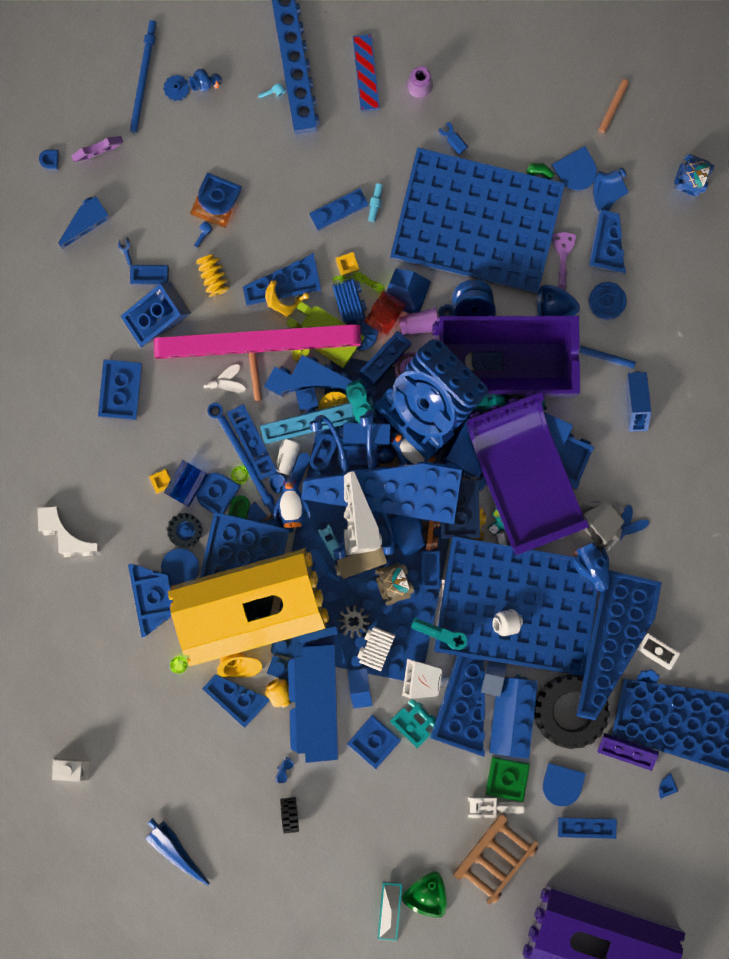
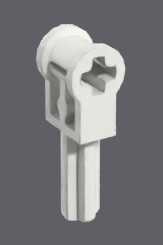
M468 797V801H470L469 818H497V814H523L525 810L523 802H497V798Z

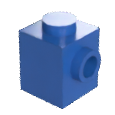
M314 387L295 391L300 412L316 411L318 402Z

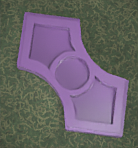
M121 136L109 137L94 145L83 147L71 155L73 162L89 160L99 154L112 151L123 143V139Z

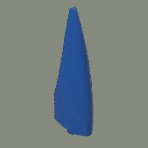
M153 818L149 820L147 824L153 830L145 839L179 869L208 886L210 882L192 861L171 828L164 821L158 824Z

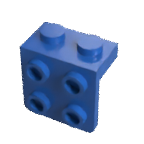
M327 624L325 629L298 636L301 647L304 644H335L336 666L345 663L336 626L332 627V624Z

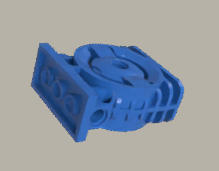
M432 339L419 348L411 361L406 365L404 372L395 380L394 385L387 390L373 407L428 461L452 440L453 430L461 425L468 415L475 410L476 406L487 395L488 389L441 341Z

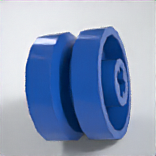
M467 280L460 283L452 293L454 316L496 315L493 291L484 281Z

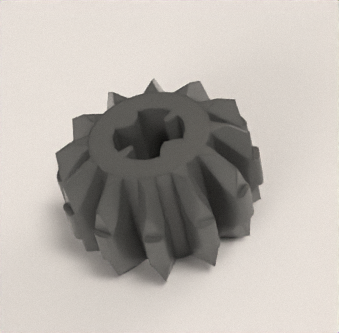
M357 605L353 607L354 612H351L350 607L347 606V615L343 611L340 612L345 619H337L338 622H344V625H340L338 628H347L343 633L344 635H347L350 630L351 638H354V631H357V635L361 637L359 629H362L364 632L368 631L363 627V624L370 625V622L363 621V619L368 618L369 614L361 616L364 608H361L359 613H357ZM358 617L359 620L357 622H359V625L351 627L348 624L350 623L348 622L349 618Z

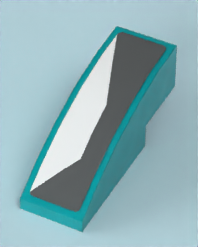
M382 882L377 939L397 941L402 883Z

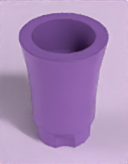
M419 66L411 72L407 80V89L415 97H425L431 92L433 81L429 70L424 66Z
M436 306L399 317L402 335L432 332V325L438 319Z

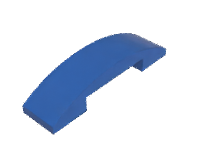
M244 404L228 411L227 414L260 481L277 473Z

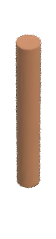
M622 79L598 129L600 132H606L629 81Z
M248 353L255 401H262L256 353Z

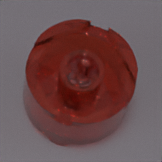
M383 290L364 323L387 336L406 304Z

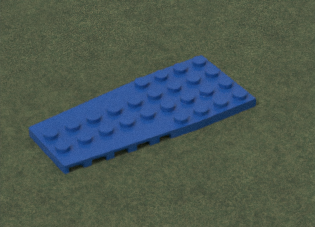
M623 679L611 735L729 772V694Z

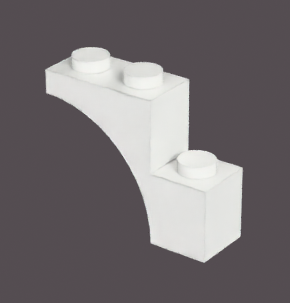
M58 507L37 508L38 531L43 532V535H55V531H58V553L64 554V557H75V553H83V556H95L94 552H99V544L83 542L75 538L65 528Z

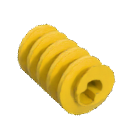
M215 254L204 256L196 261L197 264L201 265L198 268L199 271L204 272L201 274L202 279H206L203 282L204 286H209L206 292L212 293L208 297L220 295L230 289V286L223 285L228 280L221 279L225 272H219L223 265L216 264L221 259L220 257L214 258Z

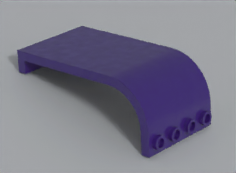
M536 391L525 394L526 398L519 401L518 398L511 399L503 407L495 405L489 408L487 413H474L470 415L471 419L467 421V429L475 455L515 556L589 528L549 431L542 407L543 394L542 392L536 393Z

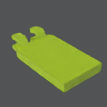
M300 302L297 306L298 311L306 315L302 324L291 317L286 322L287 326L291 329L346 325L320 307L313 306L311 309L303 302ZM361 334V343H362V341H363L364 338H365V336H363L362 334ZM359 346L313 350L344 369Z

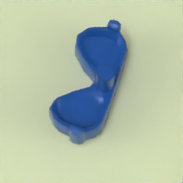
M285 757L281 767H277L279 771L275 782L285 783L287 781L285 771L294 766L290 758Z

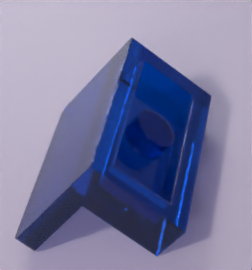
M182 459L163 493L190 507L208 474Z

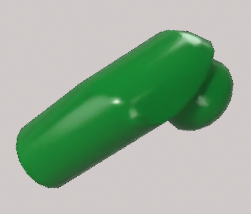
M531 163L526 169L528 175L534 176L536 173H541L549 180L555 175L544 163Z

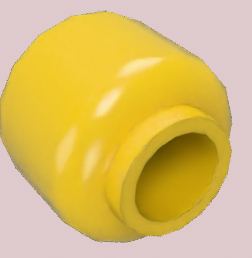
M276 678L267 684L265 694L273 706H282L284 708L291 703L289 700V683L285 679Z

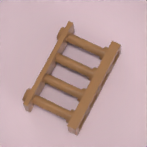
M503 814L498 815L452 873L458 880L462 877L464 879L467 878L489 896L486 899L489 905L499 900L502 895L500 893L528 856L532 857L538 850L536 847L538 843L535 840L529 844L507 826L506 821L508 819ZM498 831L506 834L525 850L519 859L495 841L494 836ZM485 847H491L513 865L507 874H504L483 857L482 851ZM474 862L480 863L501 880L494 890L471 872L470 866Z

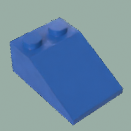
M166 282L157 285L120 317L139 346L143 347L153 341L154 338L159 337L179 324L191 314V311L172 282Z

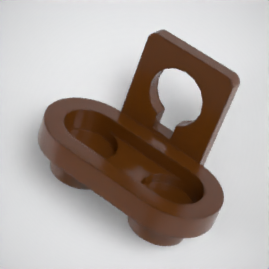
M429 520V522L422 521L423 528L427 529V534L423 533L425 541H427L426 550L431 551L433 547L437 548L438 536L433 534V530L440 527V522Z

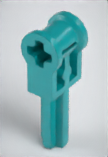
M415 618L412 622V629L447 643L452 649L461 650L467 645V637L463 633L451 632L418 618ZM458 638L461 641L460 644H456L453 639Z

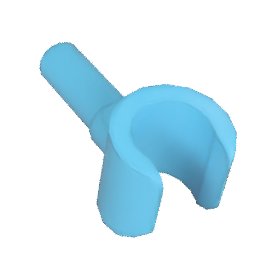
M277 83L271 89L258 94V96L262 98L275 92L279 97L286 90L281 84Z

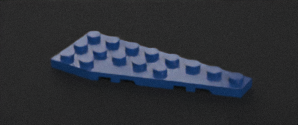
M422 461L417 462V464H401L396 467H381L355 472L371 511L454 524L463 467ZM347 473L304 479L301 499L347 507L348 502L344 500V475Z
M609 570L610 587L606 591L600 592L576 716L596 720L656 617L662 582Z

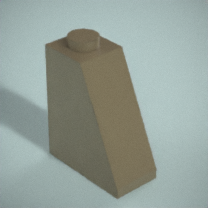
M381 547L375 551L353 554L339 559L335 569L338 577L342 575V578L345 579L386 565L387 561Z

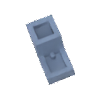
M487 660L481 689L482 693L500 697L507 663Z

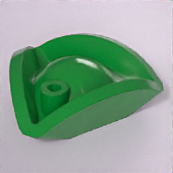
M433 871L416 881L402 895V902L413 911L424 916L433 918L443 917L446 912L447 901L445 886L440 873Z

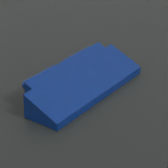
M304 644L302 656H295L288 662L289 700L295 702L296 708H292L289 712L290 747L293 751H297V754L305 753V763L338 760L335 644Z

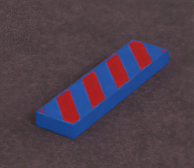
M371 34L353 36L361 112L380 110Z

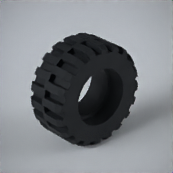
M570 674L553 678L552 681L547 682L538 693L534 712L537 727L545 738L557 746L567 749L584 748L586 745L594 743L598 737L600 738L604 728L608 725L607 720L610 717L608 700L596 720L588 719L578 729H565L555 720L554 706L556 701L568 693L580 695L584 676Z

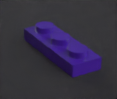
M606 733L603 734L597 749L598 753L651 771L659 756V751Z

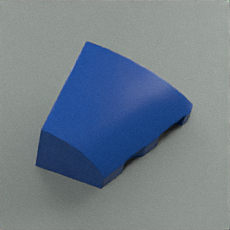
M397 515L390 520L397 545L404 555L412 557L425 545V538L422 534V521H419V518Z

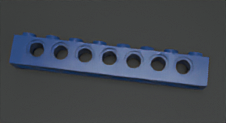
M272 0L294 134L317 131L316 125H320L318 114H314L313 107H317L315 95L311 96L310 91L311 88H314L312 77H308L307 70H310L309 58L305 59L304 52L307 51L306 40L301 39V33H304L303 23L298 21V15H301L299 3L295 4V0H290L291 2L288 5H282L280 3L281 0ZM286 17L294 19L290 24H286L283 20ZM294 35L297 39L294 42H289L287 37ZM294 53L300 56L296 61L290 59V56ZM295 72H301L303 74V77L300 79H295L293 77V74ZM299 90H304L306 95L300 98L296 93ZM306 108L310 112L307 116H302L299 114V111Z

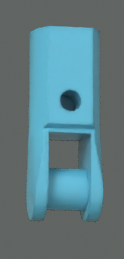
M328 524L327 528L319 529L318 531L335 561L337 559L334 558L333 550L338 548L340 543ZM332 534L334 539L327 542L325 537Z

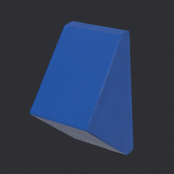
M367 668L348 670L353 708L373 706Z

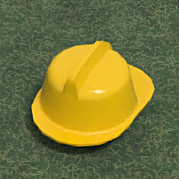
M242 652L219 658L220 665L217 668V673L221 677L249 678L261 671L262 664L258 659L245 657Z

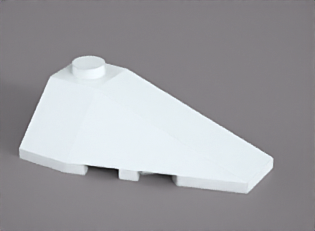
M354 471L344 475V500L348 502L344 512V518L348 521V529H344L346 555L375 551L381 548L382 536L379 534V528Z

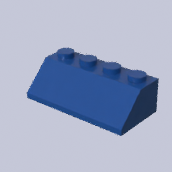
M513 677L504 678L500 697L495 696L489 753L529 759L538 681Z

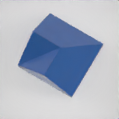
M395 268L383 304L409 314L420 312L431 281L414 271Z

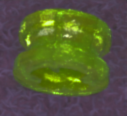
M238 466L232 470L231 478L234 482L243 484L248 480L249 475L244 467ZM237 470H242V473L245 474V478L242 477L243 480H238L234 476Z
M180 656L173 658L170 662V669L177 674L185 672L188 667L186 659ZM176 660L184 662L182 664L184 668L181 671L174 668Z

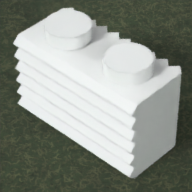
M373 627L372 630L368 629L365 640L368 641L366 647H361L357 658H360L359 663L381 671L395 635Z
M649 633L644 636L637 648V651L666 669H671L680 655L679 652L656 640Z

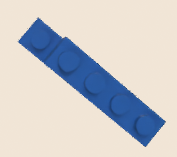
M302 355L292 375H290L291 371L283 366L280 369L274 367L264 387L283 398L285 394L312 387L346 391L347 383L352 382V377L343 372L341 375L334 372L335 368L326 363L324 366L319 364V360L311 355H308V357ZM365 384L367 389V398H369L371 395V391L368 390L369 386Z

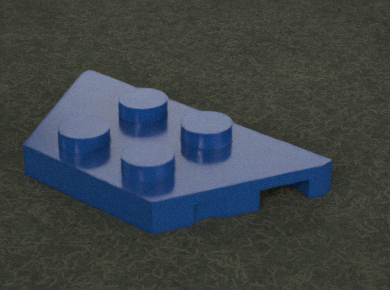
M128 564L141 637H146L172 617L170 607L173 600H169L167 592L172 586L169 574L136 564Z

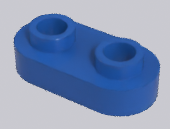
M324 434L316 443L309 460L310 466L315 471L325 470L333 456L337 443L332 435ZM329 441L331 446L326 448L323 443ZM321 458L323 463L317 465L315 463L316 459Z

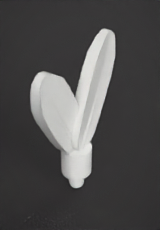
M231 365L217 380L209 381V384H205L204 388L210 387V389L219 387L235 393L244 392L246 388L242 384L229 381L238 373L240 365Z

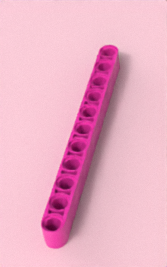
M361 325L159 337L153 339L154 358L156 359L362 345Z

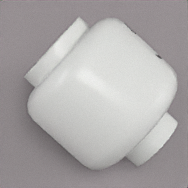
M513 609L500 611L493 619V628L501 636L517 634L523 625L522 616Z

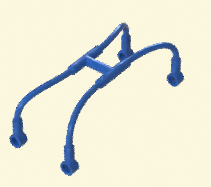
M368 410L365 415L360 416L361 426H367L368 455L366 457L368 469L376 468L371 446L372 410ZM317 416L315 420L309 422L311 431L321 430L323 421L330 428L340 451L342 473L353 471L355 473L360 470H367L349 469L348 458L345 455L341 439L334 425L326 416ZM381 512L390 534L387 544L382 546L385 555L395 553V534L387 513ZM344 538L339 547L333 550L335 559L346 557Z

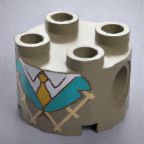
M396 562L391 566L375 570V574H379L376 580L383 600H388L385 603L387 606L393 605L400 600L410 599L414 589L411 582H408L405 576L408 575L405 564L400 565Z

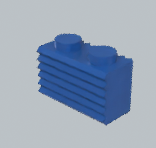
M351 278L331 284L343 323L365 316L364 311H367L365 301L360 300L359 293L362 290L359 281L355 282V279Z

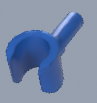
M207 221L199 226L202 233L194 244L197 248L205 236L212 231V226Z
M126 237L127 245H122L119 239L118 247L124 252L127 264L132 265L129 254L130 240Z

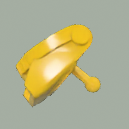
M275 280L270 282L265 294L268 307L282 313L285 317L290 316L302 300L309 298V294L304 293L303 296L296 297L293 305L287 306L283 304L276 296L275 286L277 282Z

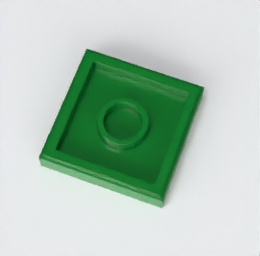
M492 757L485 795L523 802L530 764Z

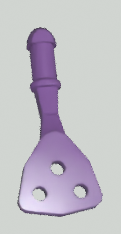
M561 232L554 233L552 240L554 248L560 255L561 262L560 271L558 272V288L565 291L567 288L566 275L568 273L566 272V258L574 247L576 235Z

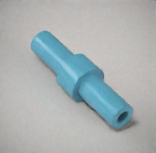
M376 183L373 198L370 200L369 206L371 208L368 217L370 222L376 221L378 208L381 207L382 184Z

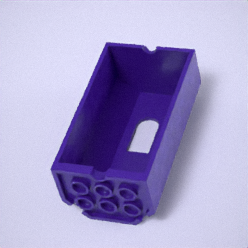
M439 316L432 325L434 339L441 341L463 364H465L466 356L471 352H502L503 370H471L488 389V393L484 398L525 397V394L536 391V393L542 392L543 397H575L580 394L579 316Z
M547 884V887L542 889L540 895L541 906H537L534 918L537 920L535 926L531 925L528 932L529 944H525L522 951L524 959H600L578 952L571 947L570 939L572 935L576 932H584L611 941L605 959H681L683 948L680 941L684 942L686 933L681 928Z

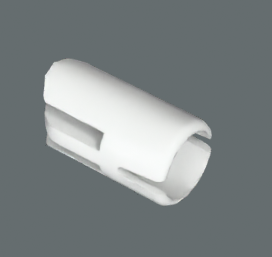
M289 439L282 441L275 463L277 473L286 475L292 473L301 447L300 443Z

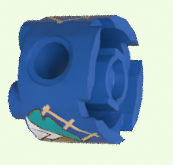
M688 153L683 158L686 160L685 164L681 163L676 173L674 189L697 197L701 192L705 193L708 187L706 180L708 175L712 174L714 165L710 161Z

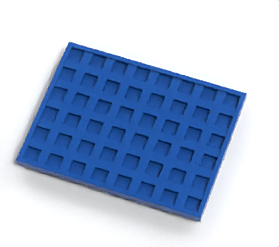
M417 147L390 258L538 294L565 183Z
M453 536L438 627L451 632L463 633L467 637V645L461 650L450 648L447 643L436 639L434 652L584 676L598 591L589 579L578 573L574 565V559L579 561L577 557L530 550L515 556L511 546ZM509 609L517 611L523 619V625L519 633L501 636L495 632L492 622L498 612ZM458 638L453 639L456 644H460L461 641Z

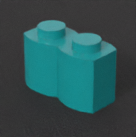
M361 379L347 383L346 395L349 402L353 405L354 418L360 423V416L365 415L368 410L373 411V406L367 398V389Z

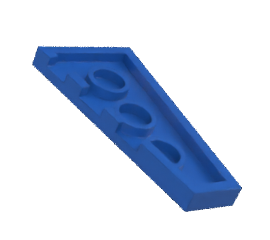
M314 253L243 286L246 306L265 303L266 289L270 282L274 280L277 282L275 293L279 300L300 296L304 293L320 292L321 287Z

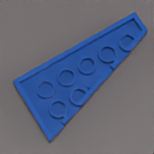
M456 656L430 739L485 757V693L481 692L485 676L484 660Z

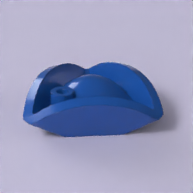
M552 285L540 287L537 300L538 316H574L579 312V303L568 292Z

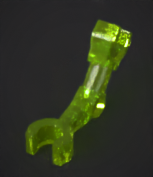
M356 272L348 277L335 276L332 279L334 283L354 278L355 282L360 281L367 284L380 294L385 289V286L376 281L374 282L361 272Z

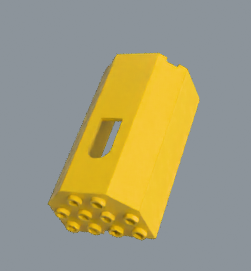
M306 548L171 586L167 591L169 600H173L170 611L184 656L189 655L190 657L187 658L189 666L325 629L329 615L327 609L322 607L324 601L321 589L317 590L318 577L316 571L311 569L313 563L311 553H307ZM271 595H276L282 599L283 609L281 612L248 622L243 603Z

